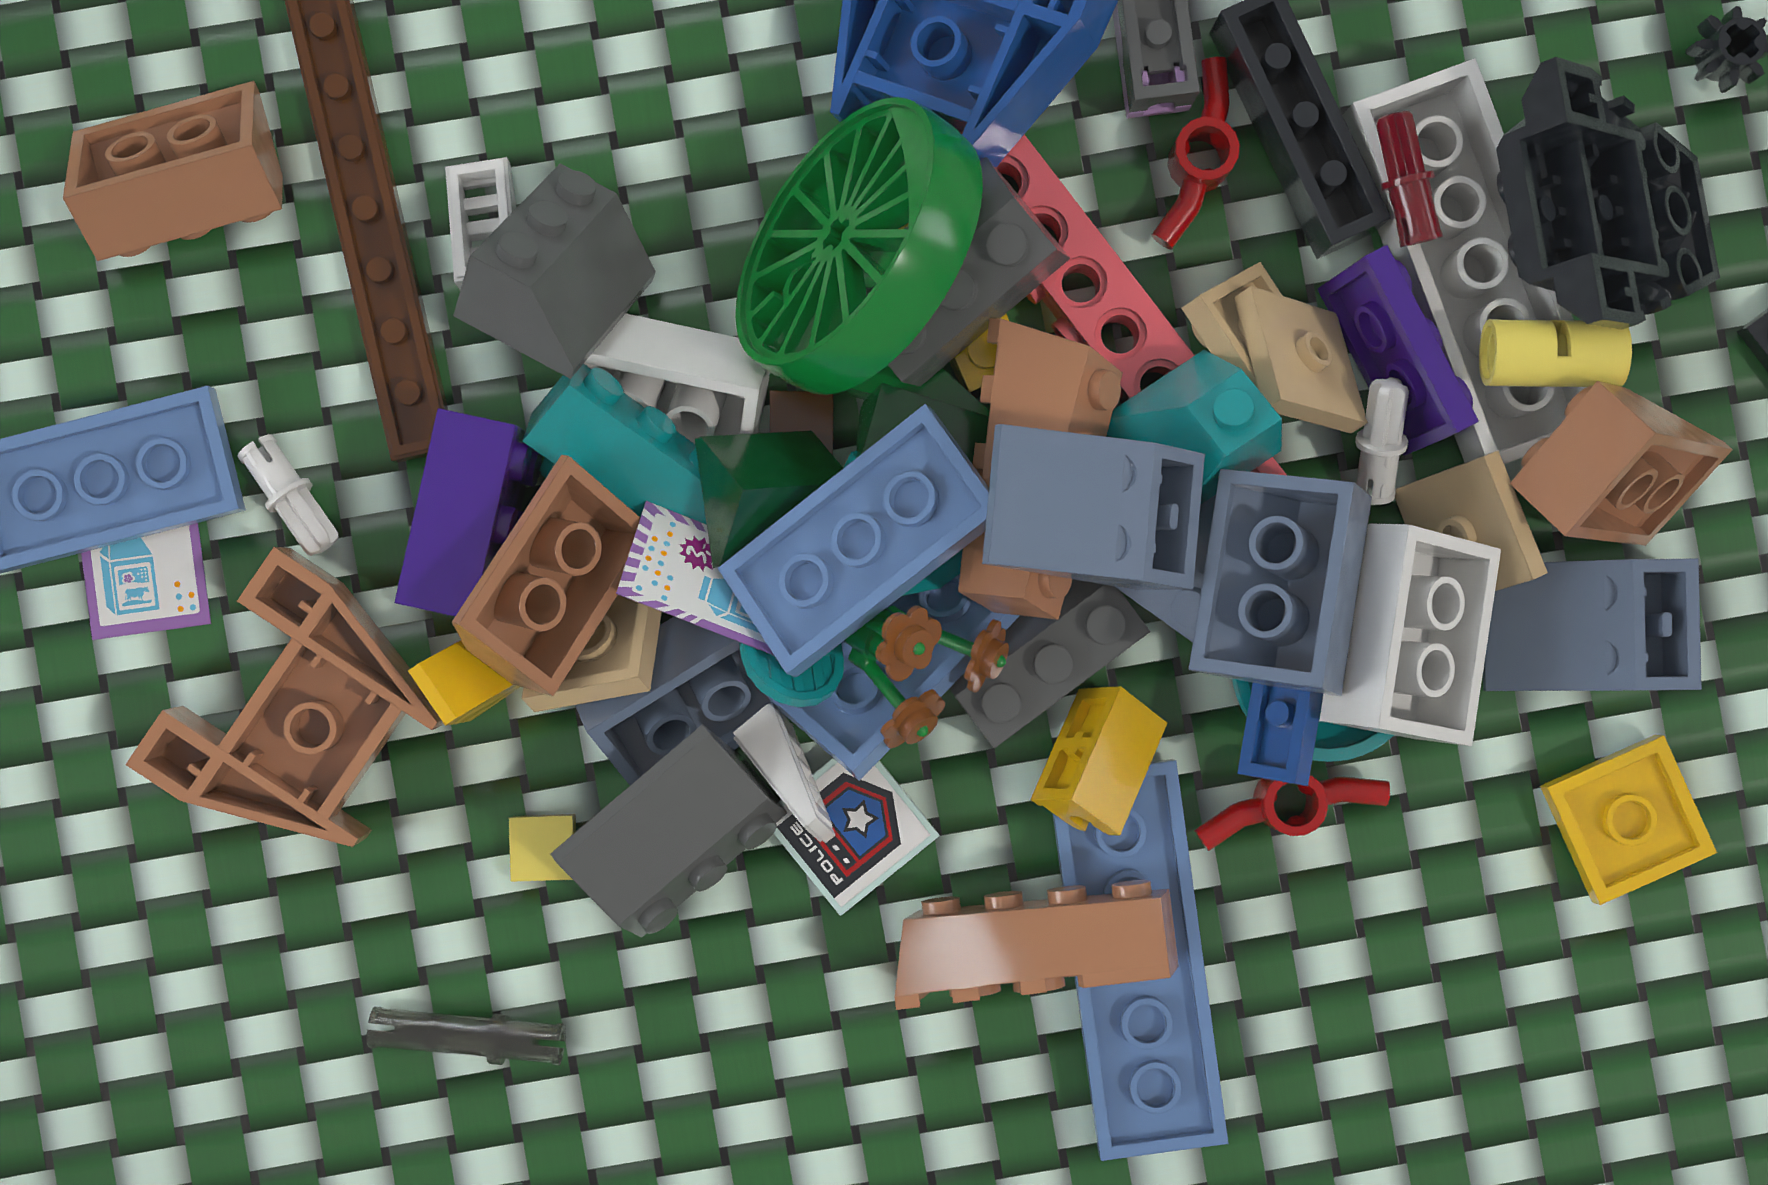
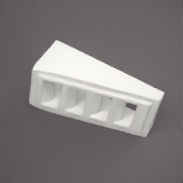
M507 157L445 167L454 282L459 290H461L470 255L478 248H472V241L486 240L516 209L511 166ZM496 186L497 194L465 198L464 190ZM492 212L499 213L498 218L472 222L468 220V216Z
M769 703L733 732L735 735L734 740L801 825L819 842L827 843L835 836L832 822L794 727L773 703Z

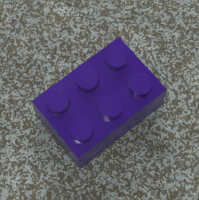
M440 408L437 409L394 603L451 616L457 615L524 513V511H521L526 486L535 487L538 481L543 455L523 442L525 430L514 424Z

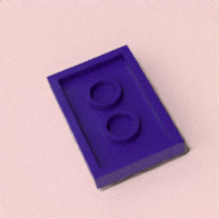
M1388 245L1364 256L1317 288L1328 311L1336 313L1345 344L1368 388L1374 380L1388 379L1390 377L1401 380L1402 385L1408 388L1409 394L1403 434L1408 439V447L1406 452L1403 453L1404 456L1452 436L1479 422L1472 408L1473 398L1468 386L1460 377L1454 374L1442 351L1443 342L1439 330L1422 313L1412 293L1410 275L1405 266L1400 261L1394 259Z

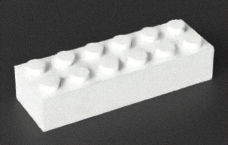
M1476 58L1354 102L1342 116L1391 217L1390 220L1378 229L1384 246L1388 245L1394 259L1400 261L1407 269L1412 281V293L1422 313L1439 330L1443 342L1442 351L1454 374L1466 383L1473 398L1472 408L1479 422L1454 434L1464 462L1466 463L1499 450L1503 463L1506 464L1524 457L1526 452L1535 443L1543 438L1550 437L1566 418L1564 412L1568 403L1586 387L1485 386L1481 380L1479 345L1483 326L1488 319H1574L1569 311L1557 304L1555 291L1529 285L1519 278L1517 268L1510 258L1508 239L1511 231L1506 204L1501 199L1497 188V175L1500 169L1496 148L1504 133ZM1400 111H1410L1414 118L1425 171L1433 170L1435 178L1430 179L1436 215H1438L1443 237L1400 248L1397 223L1389 191H1382L1381 187L1382 183L1388 181L1376 125L1378 119L1385 115Z

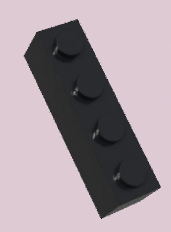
M1243 0L1220 11L1209 34L1220 57L1227 59L1228 74L1316 259L1376 232L1391 217L1288 0Z

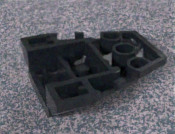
M1554 57L1540 63L1521 100L1525 119L1505 133L1496 148L1500 169L1497 175V188L1501 199L1506 204L1511 231L1508 239L1509 255L1517 268L1519 278L1529 285L1555 291L1557 304L1586 324L1625 329L1645 321V315L1656 313L1672 306V300L1687 297L1720 279L1698 157L1658 123L1655 122L1639 128L1626 116L1635 113V104L1624 95L1606 101L1601 96L1600 86H1602V77L1592 68Z

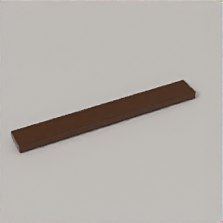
M285 0L392 462L398 463L424 457L428 454L437 409L448 410L354 2L353 0Z

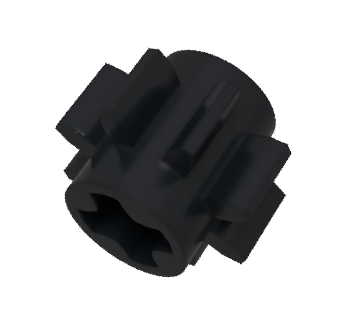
M1735 6L1723 16L1722 21L1710 15L1697 25L1698 32L1705 39L1696 41L1685 50V54L1695 57L1698 72L1694 79L1700 81L1707 78L1711 81H1717L1720 92L1725 93L1736 86L1740 78L1750 84L1765 74L1757 60L1768 56L1767 37L1763 29L1767 20L1762 18L1755 21L1748 17H1742L1741 7ZM1729 44L1735 50L1732 55L1728 54L1725 49Z

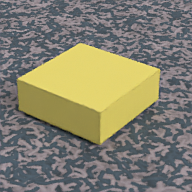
M576 814L509 817L511 882L573 880L556 863L551 853L576 832Z

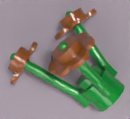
M892 605L885 608L844 640L846 644L852 647L848 660L867 674L895 709L892 719L886 722L880 730V733L884 736V743L888 748H895L904 742L914 744L924 739L936 727L938 722L937 716L945 707L944 700L934 689L924 692L919 698L915 696L905 699L888 677L895 681H903L912 674L914 668L924 669L930 663L934 646L938 643L971 657L966 667L964 678L968 680L967 689L976 693L982 687L986 677L995 679L1006 664L1009 645L1007 642H1004L1006 630L1001 628L1000 621L991 620L987 629L982 630L975 641L972 642L942 630L941 624L936 619L928 617L927 610L919 605L911 607L907 614ZM877 660H878L880 663L886 665V666H885L886 674H885V673L882 671V669L877 665V663H876Z

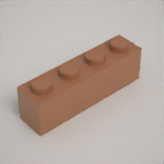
M990 318L987 343L997 344L994 375H983L980 397L981 403L990 404L986 443H975L973 466L988 487L990 484L995 425L1004 424L1106 437L1113 409L1118 404L1120 398V382L1123 372L1088 345L1001 318ZM985 532L963 548L958 587L959 593L994 613L1059 620L1064 597L1071 587L1072 579L982 564Z
M1131 880L1112 884V894L1087 896L1086 886L1075 885L1047 890L1048 899L1023 901L1022 891H1006L984 895L985 905L961 907L960 897L957 896L921 901L922 910H918L903 920L895 988L896 1010L920 1007V1000L930 992L949 990L953 1003L977 1001L980 1000V996L1001 991L1000 984L1013 983L1014 992L1021 993V995L1046 993L1047 991L1064 987V977L1077 976L1078 987L1082 988L1171 978L1179 964L1169 889L1152 890L1150 880Z

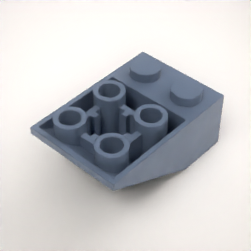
M1004 424L995 425L982 564L1135 590L1193 589L1205 454L1153 442Z
M1698 558L1544 562L1547 574L1531 581L1495 591L1483 669V691L1702 689Z

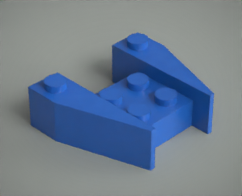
M843 0L830 113L841 122L855 111L875 101L892 97L906 98L926 107L958 131L963 132L962 135L975 148L979 160L981 161L984 157H987L997 167L1098 48L1118 0Z

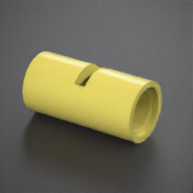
M1488 319L1483 326L1479 345V370L1481 380L1485 386L1589 387L1593 386L1597 381L1622 387L1628 378L1632 359V340L1629 327L1625 329L1586 324L1582 320Z

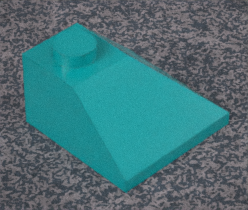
M1202 350L1113 409L1106 437L1159 443L1205 454L1201 492L1202 504L1216 495L1220 469L1250 472L1281 451L1282 418L1241 368L1206 350Z

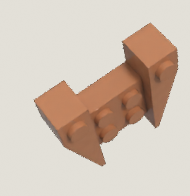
M273 547L237 602L290 636L291 640L227 734L185 706L165 709L161 711L125 765L182 802L354 847L366 839L372 830L341 810V808L405 714H408L430 730H434L444 725V723L409 674L408 670H410V667L345 584L293 549Z

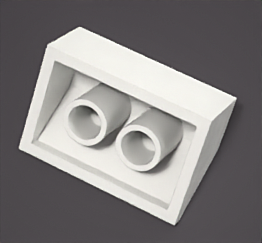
M625 313L584 363L591 369L597 367L610 373L621 384L624 393L643 407L652 406L665 413L674 423L676 431L694 444L695 438L700 436L753 434L759 432L770 372L748 356L742 348L738 337Z

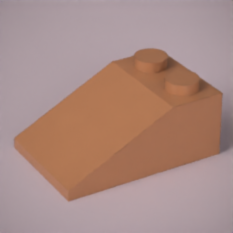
M1597 381L1593 386L1584 388L1571 399L1564 412L1566 418L1550 437L1539 440L1526 452L1521 461L1523 468L1510 484L1564 536L1646 546L1733 449L1724 441L1625 387Z

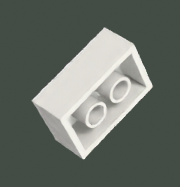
M1368 524L1342 696L1323 694L1319 721L1411 739L1472 746L1501 549L1409 524Z

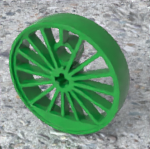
M900 97L886 98L870 103L855 111L832 128L807 153L788 177L765 214L749 249L738 286L735 312L738 338L748 356L764 369L787 383L819 395L835 394L851 389L870 379L891 363L915 339L938 309L959 273L971 245L980 214L983 192L981 163L973 145L955 127L931 110L912 100ZM909 223L908 229H899ZM874 287L871 290V292L868 295H866V288Z

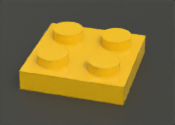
M1655 734L1540 786L1589 897L1593 903L1598 905L1609 902L1717 853L1664 735Z

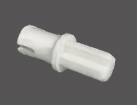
M1392 377L1376 379L1371 383L1365 416L1368 423L1364 425V429L1357 433L1355 441L1357 448L1361 450L1356 484L1367 493L1368 488H1373L1371 504L1374 505L1386 504L1394 500L1399 456L1406 452L1408 447V439L1403 434L1409 390L1406 386L1402 385L1401 380Z
M268 434L260 437L258 441L262 446L259 449L253 441L246 445L238 453L237 457L241 463L245 464L267 496L268 500L265 506L269 512H278L306 554L312 556L329 549L338 540V532L310 493L313 486L310 480L299 477L276 444L277 441L273 435Z

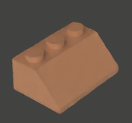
M255 81L73 131L63 200L97 261L118 255L122 257L136 256L157 244L178 238L184 240L196 239L207 234L211 229L239 221L246 223L256 222L266 218L272 212L282 209L283 175L260 92Z
M560 456L452 621L466 650L511 684L550 696L555 695L618 594L616 592L640 521V517L570 456Z

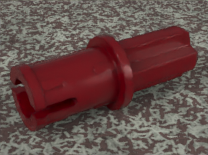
M1400 111L1385 115L1378 119L1376 125L1388 181L1382 183L1381 187L1382 191H1389L1397 223L1400 248L1442 238L1443 234L1440 229L1438 215H1436L1430 179L1435 178L1433 170L1425 171L1413 115L1410 111Z

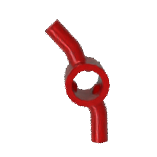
M1210 57L1201 61L1204 92L1202 115L1200 118L1191 120L1182 128L1168 154L1167 166L1170 176L1180 187L1177 200L1151 236L1156 242L1169 250L1173 249L1199 213L1205 193L1214 190L1225 180L1239 157L1240 144L1236 132L1226 122L1230 100L1227 59L1225 57ZM1204 141L1212 145L1218 152L1220 167L1216 169L1207 168L1205 170L1195 167L1187 157L1190 150L1189 143Z
M1310 775L1308 786L1297 784L1298 790L1306 794V805L1303 812L1299 816L1294 815L1286 821H1281L1274 810V802L1277 799V791L1287 783L1262 778L1256 785L1253 798L1230 805L1199 826L1194 832L1207 851H1210L1245 826L1264 822L1274 830L1290 836H1305L1315 831L1323 823L1328 811V805L1348 802L1387 806L1390 799V783L1385 780L1345 776L1318 781Z

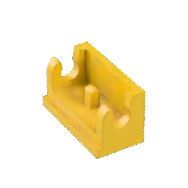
M1121 686L1079 689L1030 800L1038 806H1044L1076 829L1086 831L1090 822L1094 827L1107 835L1120 836L1167 726V722Z

